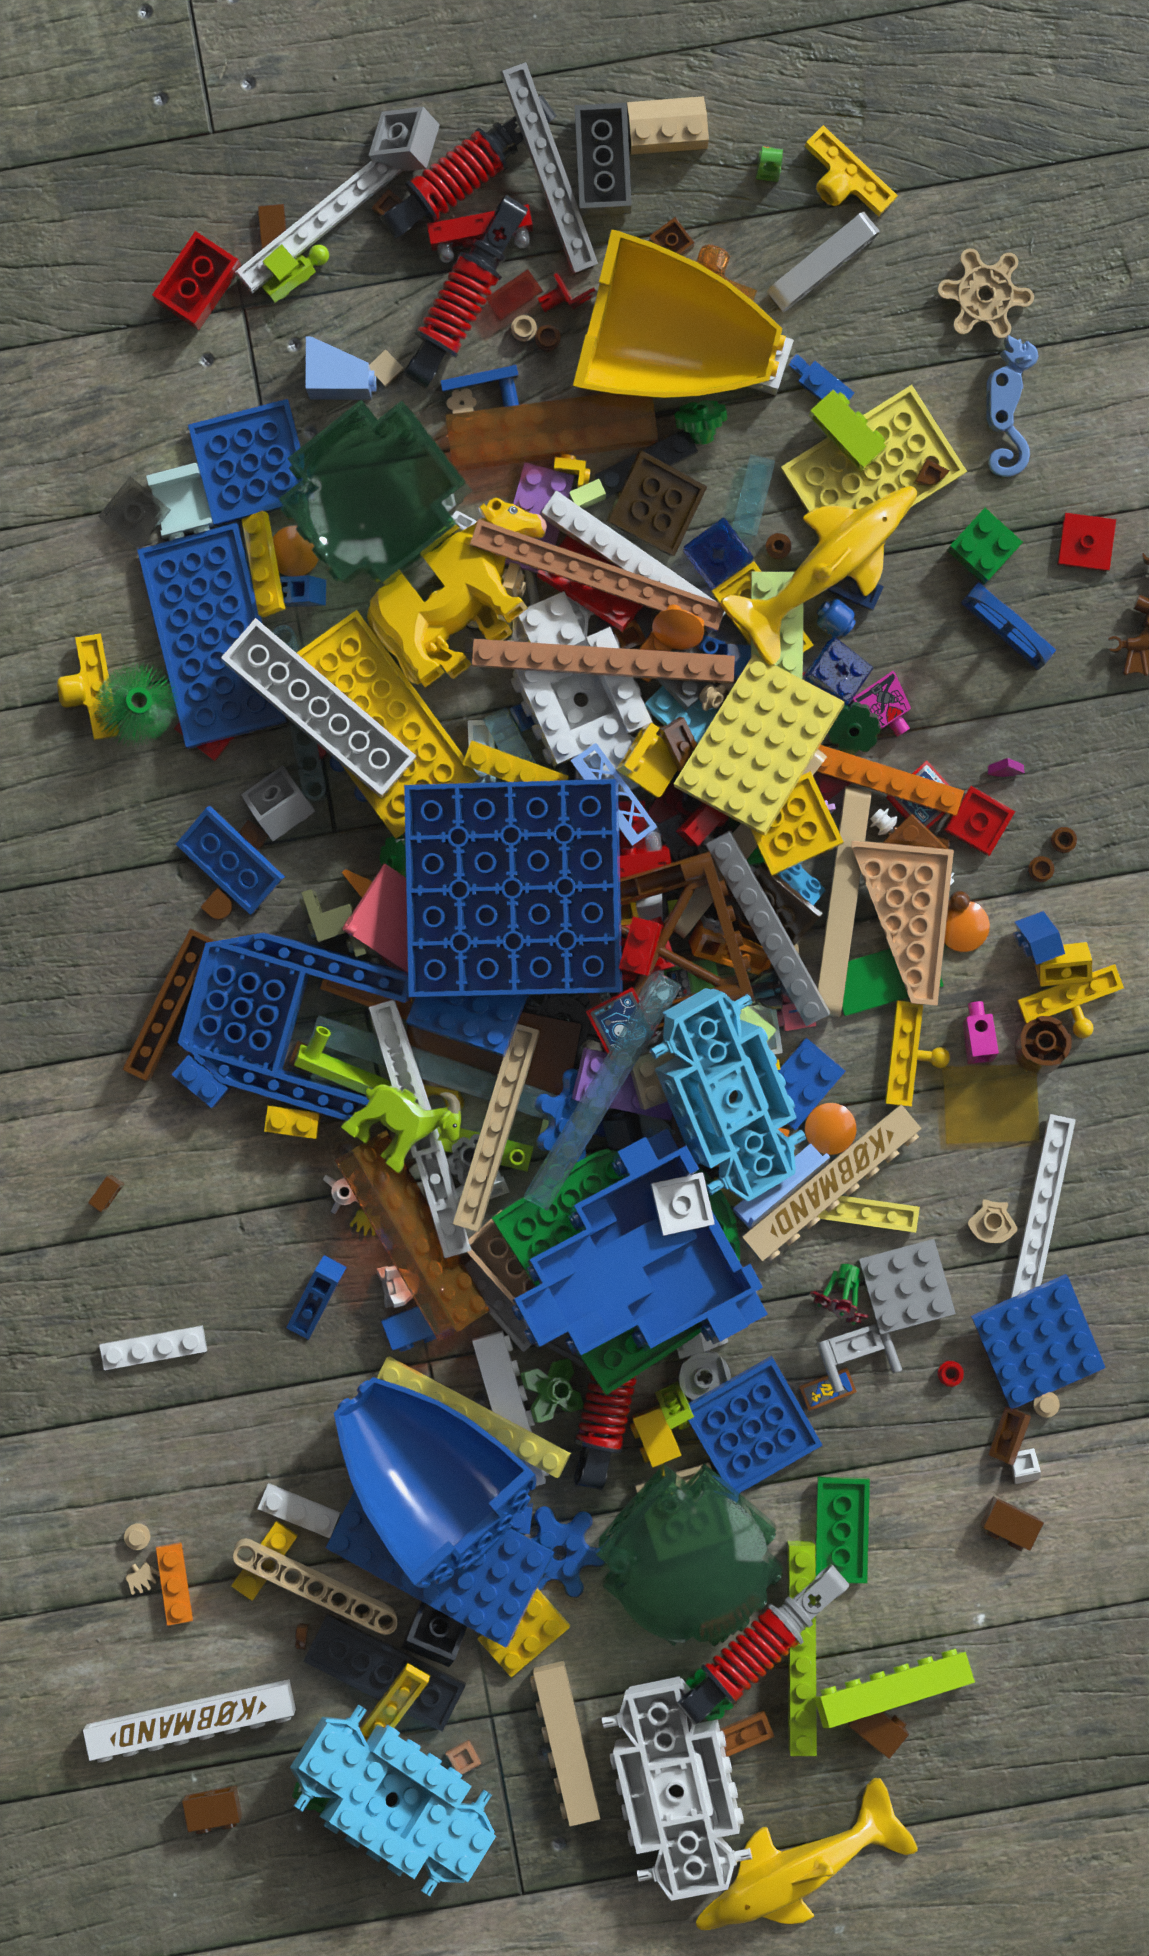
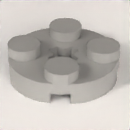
M706 1351L684 1359L680 1365L678 1379L684 1394L695 1400L730 1380L731 1374L726 1361L717 1352ZM701 1371L712 1374L708 1378V1383L697 1380V1376L701 1375Z

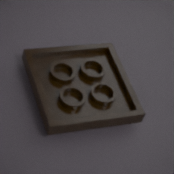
M638 451L606 522L673 557L677 553L707 486L643 451Z
M762 863L754 872V875L792 944L795 946L820 918L822 913L777 874L771 876L768 867ZM734 896L726 905H732L736 920L732 921L734 932L739 930L742 937L762 946Z

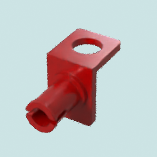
M556 273L554 277L558 282L557 288L537 299L546 313L564 301L568 302L575 309L596 297L598 291L593 287L572 299L561 276Z

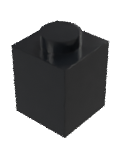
M613 1109L602 1121L610 1150L624 1149L643 1138L637 1113Z

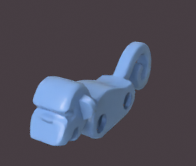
M1007 335L1003 343L1008 351L1004 350L1000 353L1006 366L992 372L986 382V419L989 428L998 433L1004 431L1019 451L1018 462L1008 468L1001 467L998 464V460L1000 458L1011 460L1013 453L1010 450L1000 448L989 455L988 467L993 474L1000 477H1010L1020 473L1029 462L1030 449L1027 441L1013 426V413L1023 389L1021 374L1036 364L1039 357L1037 349L1029 341L1022 344L1021 339L1017 340ZM997 376H1001L1004 379L1003 386H999L996 383ZM997 412L1004 416L1003 423H999L996 420Z

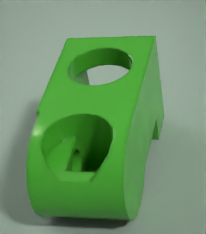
M762 146L758 157L756 179L779 182L783 149Z

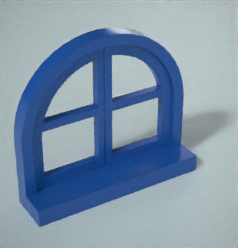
M979 582L962 600L961 604L1037 670L1042 668L1056 651L1019 615L997 599Z

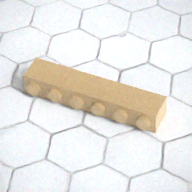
M560 1661L535 1667L533 1671L534 1676L530 1677L533 1692L538 1691L540 1701L536 1702L539 1718L544 1717L546 1727H542V1733L545 1743L550 1742L552 1752L548 1753L551 1769L556 1768L558 1775L557 1778H554L557 1794L562 1793L564 1803L560 1804L563 1820L568 1819L569 1826L599 1820L600 1810L565 1663Z

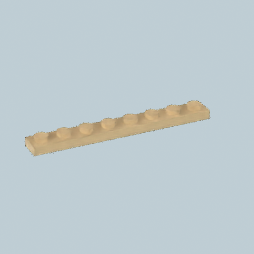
M519 1024L516 1026L506 1055L503 1057L453 1225L476 1232L480 1231L540 1031Z

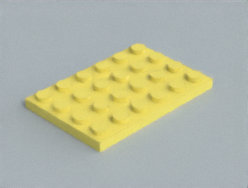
M912 385L863 415L868 421L866 425L872 431L877 430L884 437L886 448L862 472L829 437L780 468L807 512L823 506H839L851 509L863 508L896 490L908 486L914 487L917 491L916 499L910 507L912 508L967 472ZM926 459L950 470L946 477L937 484L922 486L914 483Z
M753 654L674 782V787L765 836L844 707V701L774 664L769 665L764 659Z

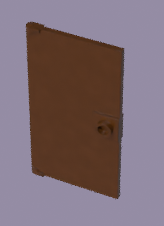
M412 997L410 1011L416 997ZM527 1012L521 1013L518 1024L540 1031L518 1104L535 1107V1100L540 1094H548L551 1097L560 1095L563 1090L562 1079L564 1072L574 1068L582 1023ZM407 1024L406 1034L424 1085L489 1098L492 1097L503 1056Z

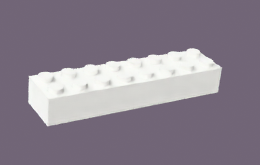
M256 618L221 657L222 662L380 798L388 792L416 759L414 753Z

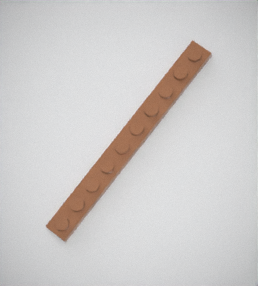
M478 519L470 546L660 612L666 610L669 605H678L682 610L701 617L704 620V627L715 631L718 630L724 614L720 603L480 519Z
M473 639L472 667L731 684L734 682L735 656Z

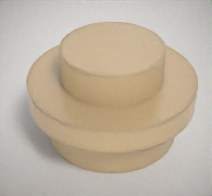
M526 315L518 316L511 325L512 335L515 339L522 342L533 339L537 331L534 319Z
M1048 1392L1035 1398L1033 1407L1038 1415L1048 1418L1058 1412L1060 1402L1054 1393Z
M140 1523L129 1526L124 1534L126 1545L133 1550L145 1548L151 1538L149 1529Z

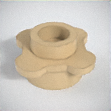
M707 685L700 693V702L703 703V710L708 711L710 708L718 709L720 707L725 691L723 685L718 687Z

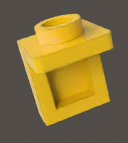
M562 454L561 458L555 457V471L579 475L578 488L589 483L590 469L586 468V461L576 460V456Z

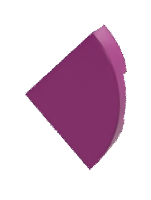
M1005 758L987 766L988 774L992 776L1009 777L1025 773L1024 765L1010 758Z

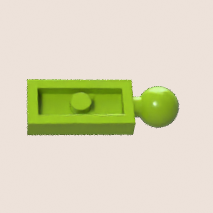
M313 246L307 258L302 254L298 256L296 260L299 266L283 281L279 282L274 276L261 286L265 293L276 303L278 300L285 298L299 284L306 282L316 272L313 268L314 265L321 266L329 260V251L325 246Z

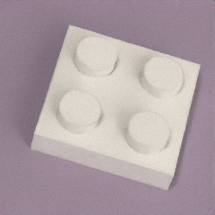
M703 1172L650 1184L662 1236L715 1224Z

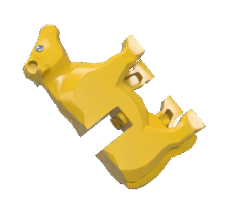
M493 498L489 500L487 505L483 503L479 506V511L482 515L480 520L535 539H540L545 535L547 524L545 519L539 514L526 512L516 505L506 503L499 498ZM477 522L449 537L437 549L422 555L445 586L434 591L426 602L421 599L402 572L393 581L379 588L370 600V607L367 613L369 627L382 645L398 658L405 677L412 683H422L424 687H427L445 673L442 668L454 679L471 666L470 661L463 653L448 649L449 646L446 641L449 635L463 630L471 621L477 622L480 631L487 640L503 641L512 634L507 623H510L528 609L520 597L509 596L503 586L504 580L502 575L504 573L505 557L470 546ZM498 615H502L506 622L500 620Z

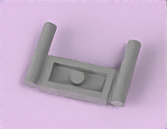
M877 1324L817 1343L834 1393L844 1390L835 1365L882 1349L885 1351L892 1373L902 1371L890 1334L880 1335Z

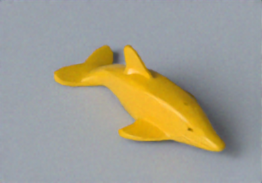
M914 487L901 488L859 509L823 506L811 510L803 516L802 520L816 531L819 542L775 597L768 600H758L729 595L721 599L720 605L723 610L748 633L760 656L766 663L773 665L780 658L781 621L791 609L822 593L846 576H850L856 581L863 596H867L876 587L883 569L884 544L914 503L917 496V491Z
M874 1778L866 1785L857 1822L850 1830L784 1851H779L774 1847L767 1827H762L756 1831L744 1848H750L752 1860L740 1861L735 1881L728 1887V1890H725L699 1914L696 1919L697 1928L700 1930H711L730 1924L754 1921L761 1917L784 1924L804 1923L812 1919L814 1914L803 1902L802 1898L827 1882L863 1847L875 1844L903 1855L917 1852L918 1848L913 1836L894 1815L888 1790L881 1778Z

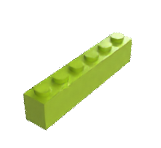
M956 1648L941 1652L942 1657L933 1660L932 1656L924 1657L917 1660L918 1665L909 1667L908 1663L893 1667L894 1672L885 1675L884 1671L870 1674V1680L861 1682L860 1678L845 1682V1688L836 1690V1686H831L820 1690L821 1695L814 1697L823 1728H832L975 1683L966 1652H957Z

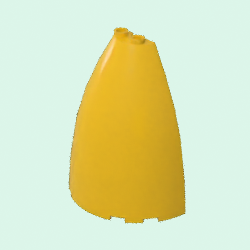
M611 230L599 278L595 305L588 333L585 335L573 386L614 394L661 398L700 396L735 390L769 381L770 376L776 377L779 362L774 360L777 350H783L786 336L781 335L783 328L755 302L730 282L703 265L652 242L620 231Z

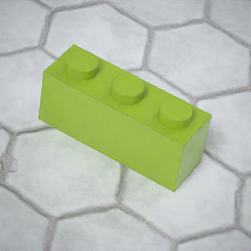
M832 390L810 410L808 416L862 472L885 450V439L877 430L872 431L866 425L868 421L859 411L855 413L848 406L850 402L841 392L837 394Z

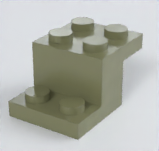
M310 889L301 892L303 898L299 899L303 913L310 917L311 923L307 925L312 939H317L318 942L323 944L349 935L343 931V926L354 912V907L351 904L322 912L316 891ZM349 935L350 938L345 939L350 954H355L358 958L370 955L367 945L352 935Z

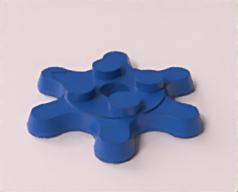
M570 1068L563 1074V1090L560 1095L551 1097L548 1094H540L535 1100L536 1111L546 1114L549 1120L547 1129L537 1138V1146L540 1150L548 1151L552 1150L558 1143L563 1142L567 1146L568 1160L577 1163L585 1158L586 1142L590 1141L593 1134L599 1137H606L602 1123L605 1118L600 1116L602 1106L572 1099L578 1070ZM578 1110L581 1119H577L573 1123L571 1119L572 1114Z
M542 1506L535 1512V1520L538 1523L539 1532L531 1540L551 1551L556 1546H562L566 1549L567 1554L560 1560L552 1557L537 1588L541 1591L547 1582L557 1580L563 1584L565 1593L569 1597H579L584 1590L583 1583L579 1577L581 1569L588 1565L595 1567L603 1566L607 1561V1553L603 1548L590 1547L585 1542V1533L592 1526L593 1521L589 1513L584 1511L578 1512L570 1523L561 1524L555 1519L551 1508Z

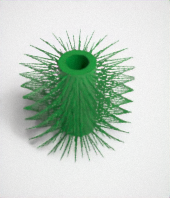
M137 663L135 679V668L133 666L130 676L128 669L125 676L123 672L120 675L115 670L116 674L112 676L117 681L112 682L109 678H106L109 683L108 687L107 684L105 686L103 683L102 689H100V692H97L99 694H96L99 695L97 697H100L96 698L100 699L97 701H103L97 702L103 703L97 705H103L104 707L102 708L109 709H99L100 711H96L105 718V720L102 718L103 724L101 723L100 727L104 725V721L106 724L107 720L108 724L103 731L114 724L107 732L108 734L122 719L123 721L125 720L115 737L116 739L122 731L118 743L124 736L127 737L124 738V741L129 740L132 743L133 740L130 734L134 737V745L137 743V739L140 742L141 735H145L142 736L141 743L143 737L145 740L146 735L150 740L151 737L155 739V737L157 738L154 735L155 733L159 732L161 735L163 733V730L159 729L160 724L162 728H165L164 725L169 714L174 716L172 715L173 713H170L174 712L171 711L173 709H167L173 708L167 707L173 705L164 703L172 704L177 702L162 701H173L169 699L172 696L166 692V690L169 692V684L165 686V690L163 687L162 691V686H164L167 680L158 685L164 676L149 691L148 689L146 690L155 674L154 672L148 681L153 667L146 674L144 671H147V668L143 670L140 666L139 669L142 672L140 674ZM132 702L136 703L139 708L135 707Z

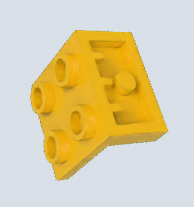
M649 723L641 728L616 770L659 798L678 769L664 740L656 734L659 727Z

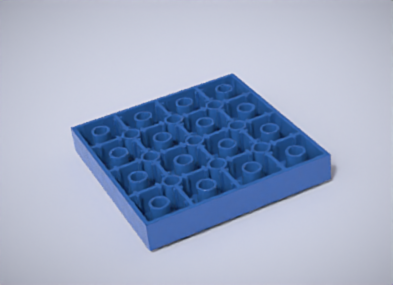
M616 779L404 785L409 997L623 992L622 969L619 968L622 958L619 806L618 781Z

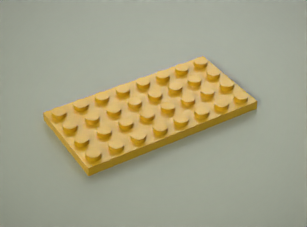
M357 610L297 652L300 657L416 755L413 763L382 798L341 764L396 839L405 833L404 785L474 783L480 779L474 769L462 765L465 758Z

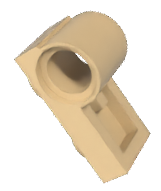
M510 562L508 569H504L502 575L504 580L503 586L509 596L523 597L526 589L525 575L522 574L519 564Z

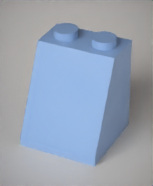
M306 337V391L310 399L372 400V392H376L377 381L375 371L370 370L368 362L318 339Z

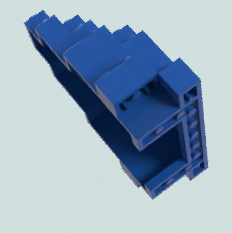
M668 1129L648 1139L644 1137L618 1151L612 1157L614 1162L611 1164L618 1177L622 1176L624 1179L577 1203L569 1210L571 1215L568 1218L575 1230L580 1229L581 1232L528 1261L530 1266L527 1267V1271L534 1282L538 1280L540 1285L512 1300L514 1305L511 1307L518 1321L523 1320L527 1329L524 1330V1334L531 1345L535 1343L538 1348L566 1333L568 1338L565 1339L569 1350L572 1354L576 1352L578 1356L631 1328L634 1330V1333L631 1335L638 1348L643 1347L644 1351L699 1322L703 1325L700 1327V1331L707 1342L711 1340L712 1344H716L768 1315L756 1291L763 1288L751 1264L742 1267L714 1214V1225L662 1236L650 1184L684 1176L687 1177L699 1170L687 1146L678 1149Z

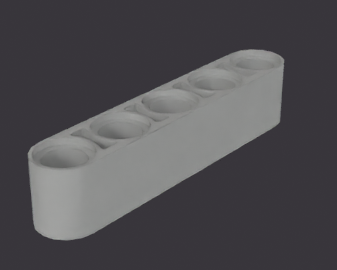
M865 212L860 213L776 281L767 290V293L783 312L787 311L879 235V229Z

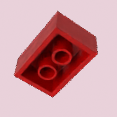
M195 231L152 296L156 303L199 331L235 278V271L241 267V264L236 257Z

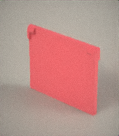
M384 864L351 917L349 916L343 926V931L352 935L408 973L406 878L387 864Z

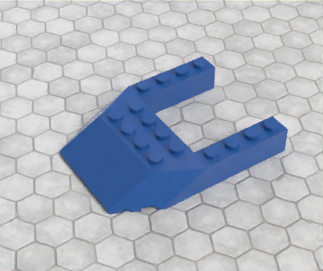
M267 933L205 943L178 1043L186 1051H189L201 1065H204L220 1083L346 1121L355 1112L364 1109L369 1102L365 1094L283 1070L309 974L406 1003L410 1000L408 973L317 945Z

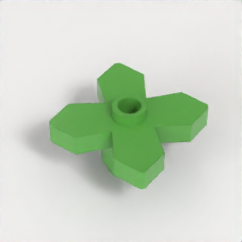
M564 1358L552 1362L548 1376L539 1369H531L521 1373L524 1388L539 1394L530 1408L535 1423L552 1419L556 1406H559L565 1412H573L583 1408L580 1392L573 1390L569 1383L574 1374L570 1359Z

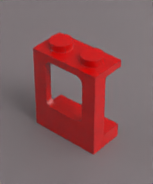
M633 916L619 968L649 976L663 925Z

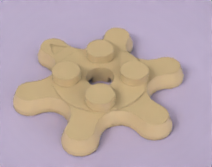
M966 249L960 258L965 268L964 277L958 281L949 279L942 281L938 286V293L944 299L958 301L961 306V313L954 321V329L957 333L967 334L975 323L983 321L991 326L992 332L997 338H1005L1011 332V324L1007 319L1008 310L1014 306H1030L1033 303L1034 294L1030 289L1018 288L1011 282V274L1018 266V258L1015 254L1005 253L996 264L989 266L981 261L979 253L975 249ZM988 288L992 292V299L988 301L980 300L979 290Z

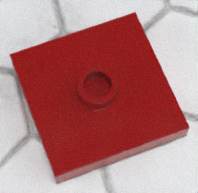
M1065 512L1057 565L1110 571L1117 519Z
M970 786L961 800L957 815L951 817L944 831L989 857L1016 811L975 787Z

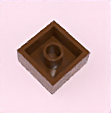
M676 217L649 236L650 242L680 255L685 254L694 247V241Z
M113 1175L106 1176L88 1203L100 1212L106 1211L124 1186V1183Z

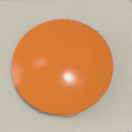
M288 526L282 528L273 536L279 573L288 577L305 576L314 569L319 560L320 546L312 532L301 526Z
M672 604L654 618L652 629L655 637L662 644L673 649H690L698 645L703 638L704 620L686 610H682L680 606Z
M970 901L969 907L964 911L947 910L944 944L959 952H968L980 947L987 939L990 929L989 918L984 909Z
M825 1103L815 1107L808 1115L805 1122V1135L808 1143L812 1144L818 1152L827 1153L828 1155L838 1154L845 1151L853 1143L856 1136V1122L851 1112L844 1106L836 1103Z

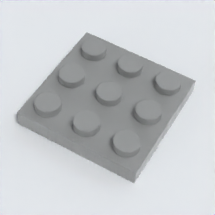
M934 1239L859 1259L880 1335L956 1314Z

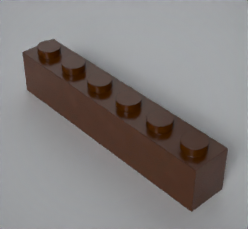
M189 929L122 1070L145 1081L151 1080L191 996L205 943L217 940L194 929Z

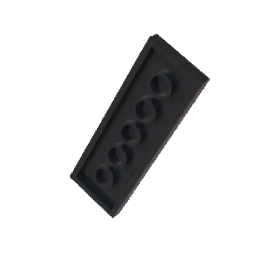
M327 1613L303 1661L378 1700H381L407 1663L429 1675L430 1678L406 1714L443 1732L466 1686L465 1682Z

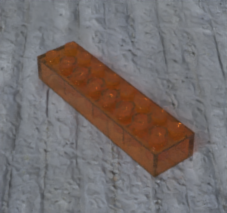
M604 393L446 415L454 472L553 459L555 457L560 458L562 454L575 456L650 446L658 443L653 397Z
M384 1131L370 1139L367 1144L363 1143L334 1161L437 1340L440 1341L457 1333L490 1310L458 1255L448 1258L444 1257L430 1206L405 1162L403 1169L398 1173L386 1164L387 1160L381 1156L392 1142L388 1132Z

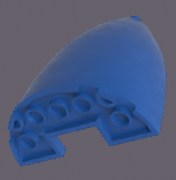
M373 1377L359 1385L357 1388L358 1395L352 1400L349 1398L344 1399L334 1412L341 1450L350 1480L363 1510L388 1551L415 1586L428 1588L432 1581L440 1584L450 1579L455 1569L461 1567L463 1570L486 1553L514 1524L512 1520L515 1513L524 1511L531 1499L528 1493L529 1490L532 1491L536 1487V1475L505 1445L465 1415L431 1397Z

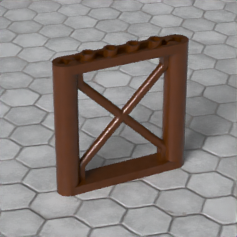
M710 851L620 879L621 906L685 887L661 931L650 973L658 958L661 957L715 986L710 988V990L716 989L721 991L732 1001H736L748 994L752 1003L756 1002L747 975L748 971H752L747 956L742 957L739 948L744 945L740 931L734 932L732 921H735L736 917L732 905L726 906L724 896L728 895L724 880L719 881ZM707 885L710 887L736 973L735 976L725 979L664 948L695 889ZM621 925V937L627 939L629 928ZM638 974L632 987L637 996H639L649 976ZM587 993L592 1008L603 1003L600 993ZM694 994L645 1008L644 1010L655 1032L664 1030V1011Z

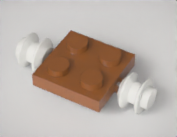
M880 808L870 818L873 822L870 827L877 826L880 829L878 835L888 833L889 837L883 843L948 849L913 814L898 828L894 827L897 822V816L890 818L887 815L889 808L885 811Z

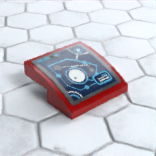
M925 761L912 773L950 786L928 761ZM891 795L886 796L888 801L905 819L913 814L927 829L945 814L944 812Z
M633 987L586 1011L610 1060L657 1036Z

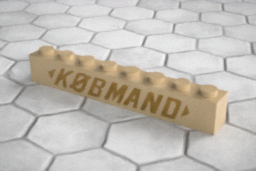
M901 1104L740 1239L759 1262L765 1259L770 1262L781 1253L778 1250L780 1246L785 1242L789 1246L800 1237L799 1230L804 1226L810 1229L820 1220L817 1215L826 1209L829 1213L840 1203L838 1198L846 1193L849 1196L860 1186L857 1182L864 1176L869 1179L880 1170L877 1167L878 1164L883 1160L888 1163L899 1154L896 1149L902 1144L909 1146L919 1137L916 1133L921 1127Z

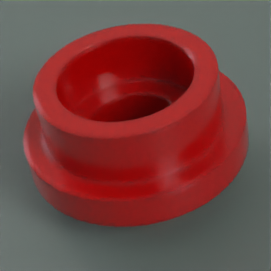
M945 1361L938 1368V1378L945 1386L954 1387L963 1380V1368L955 1361ZM954 1369V1377L947 1378L946 1371Z

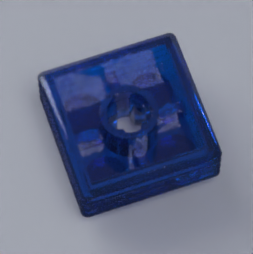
M721 518L683 547L684 554L711 590L742 570L754 559V556L725 518ZM716 548L717 551L723 550V559H714L712 557L714 554L713 549Z
M833 637L826 643L803 676V680L844 701V705H848L872 672L873 666L839 639ZM837 671L841 673L840 677L836 674Z

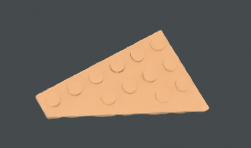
M852 840L851 847L911 1003L938 1005L954 850Z

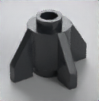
M774 968L764 970L755 978L750 979L756 1001L755 1004L772 1010L782 1008L786 1004H792V1000Z

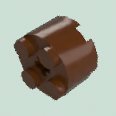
M1039 1016L1029 1021L1018 1034L1015 1041L1016 1061L1021 1067L1035 1074L1051 1073L1068 1056L1072 1047L1070 1033L1068 1034L1060 1020L1051 1016ZM1039 1042L1044 1043V1047L1046 1048L1041 1047Z

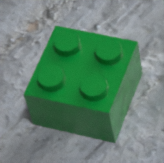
M984 508L946 551L985 585L1019 548L1023 541L989 510Z

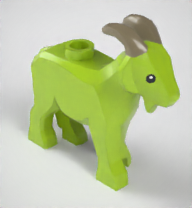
M381 1084L374 1089L369 1087L366 1089L365 1094L369 1100L367 1106L355 1112L341 1126L354 1138L358 1137L367 1144L370 1140V1128L374 1123L381 1121L385 1127L396 1133L393 1141L381 1156L387 1160L386 1164L400 1173L404 1166V1158L411 1147L438 1127L442 1131L438 1141L444 1138L453 1142L458 1140L461 1125L460 1102L455 1095L444 1092L440 1096L448 1101L449 1107L425 1110L415 1102L417 1097L407 1089L401 1091L397 1087Z

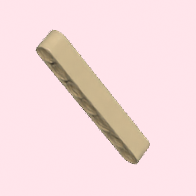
M241 1539L235 1544L233 1559L239 1567L380 1634H391L397 1628L396 1612L391 1606L251 1539ZM242 1548H249L252 1551V1555L248 1558H242L239 1556L238 1551ZM266 1559H271L276 1565L272 1569H265L261 1563ZM290 1570L298 1572L299 1577L291 1581L285 1577V1574ZM315 1581L320 1582L323 1586L321 1590L316 1592L311 1591L308 1587L310 1583ZM336 1593H343L346 1599L337 1603L332 1600V1596ZM359 1604H366L369 1610L366 1613L360 1614L356 1612L355 1608ZM383 1615L392 1617V1621L387 1625L379 1623L378 1620Z

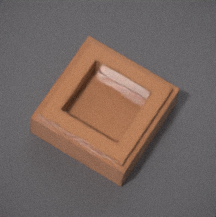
M469 1739L446 1752L452 1767L460 1774H464L481 1765V1761Z

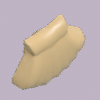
M983 1199L982 1208L968 1221V1226L979 1240L988 1243L1005 1242L1017 1232V1226L1007 1212V1202H992Z

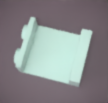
M197 463L146 476L148 485L152 489L161 523V535L165 540H175L185 537L184 535L194 532V534L215 527Z

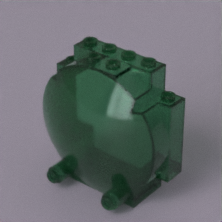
M360 400L287 458L292 464L289 467L290 471L298 480L301 478L303 480L282 495L279 500L283 504L280 507L281 511L289 520L293 518L299 525L296 528L297 532L305 541L307 540L310 544L313 543L315 547L311 550L320 561L329 564L330 568L327 571L336 582L341 580L343 583L348 584L359 574H370L376 583L381 581L383 584L388 585L403 572L425 562L423 557L427 553L437 549L447 537L460 528L448 511L454 506L461 504L464 498L473 490L415 414L402 400L379 419L376 418L366 403Z
M663 1463L596 1539V1555L608 1564L610 1569L602 1579L603 1588L621 1602L624 1609L635 1622L648 1632L667 1640L671 1645L675 1646L677 1642L686 1643L693 1637L699 1642L708 1641L715 1647L719 1642H725L730 1634L734 1635L738 1630L741 1632L747 1627L750 1622L749 1617L755 1611H761L766 1605V1598L768 1597L767 1587L770 1584L775 1585L782 1577V1562L767 1551V1546L776 1537V1525L706 1464H703L694 1476L686 1482Z

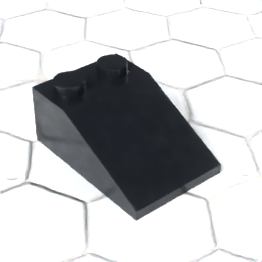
M420 1601L401 1648L450 1667L456 1659L467 1626Z

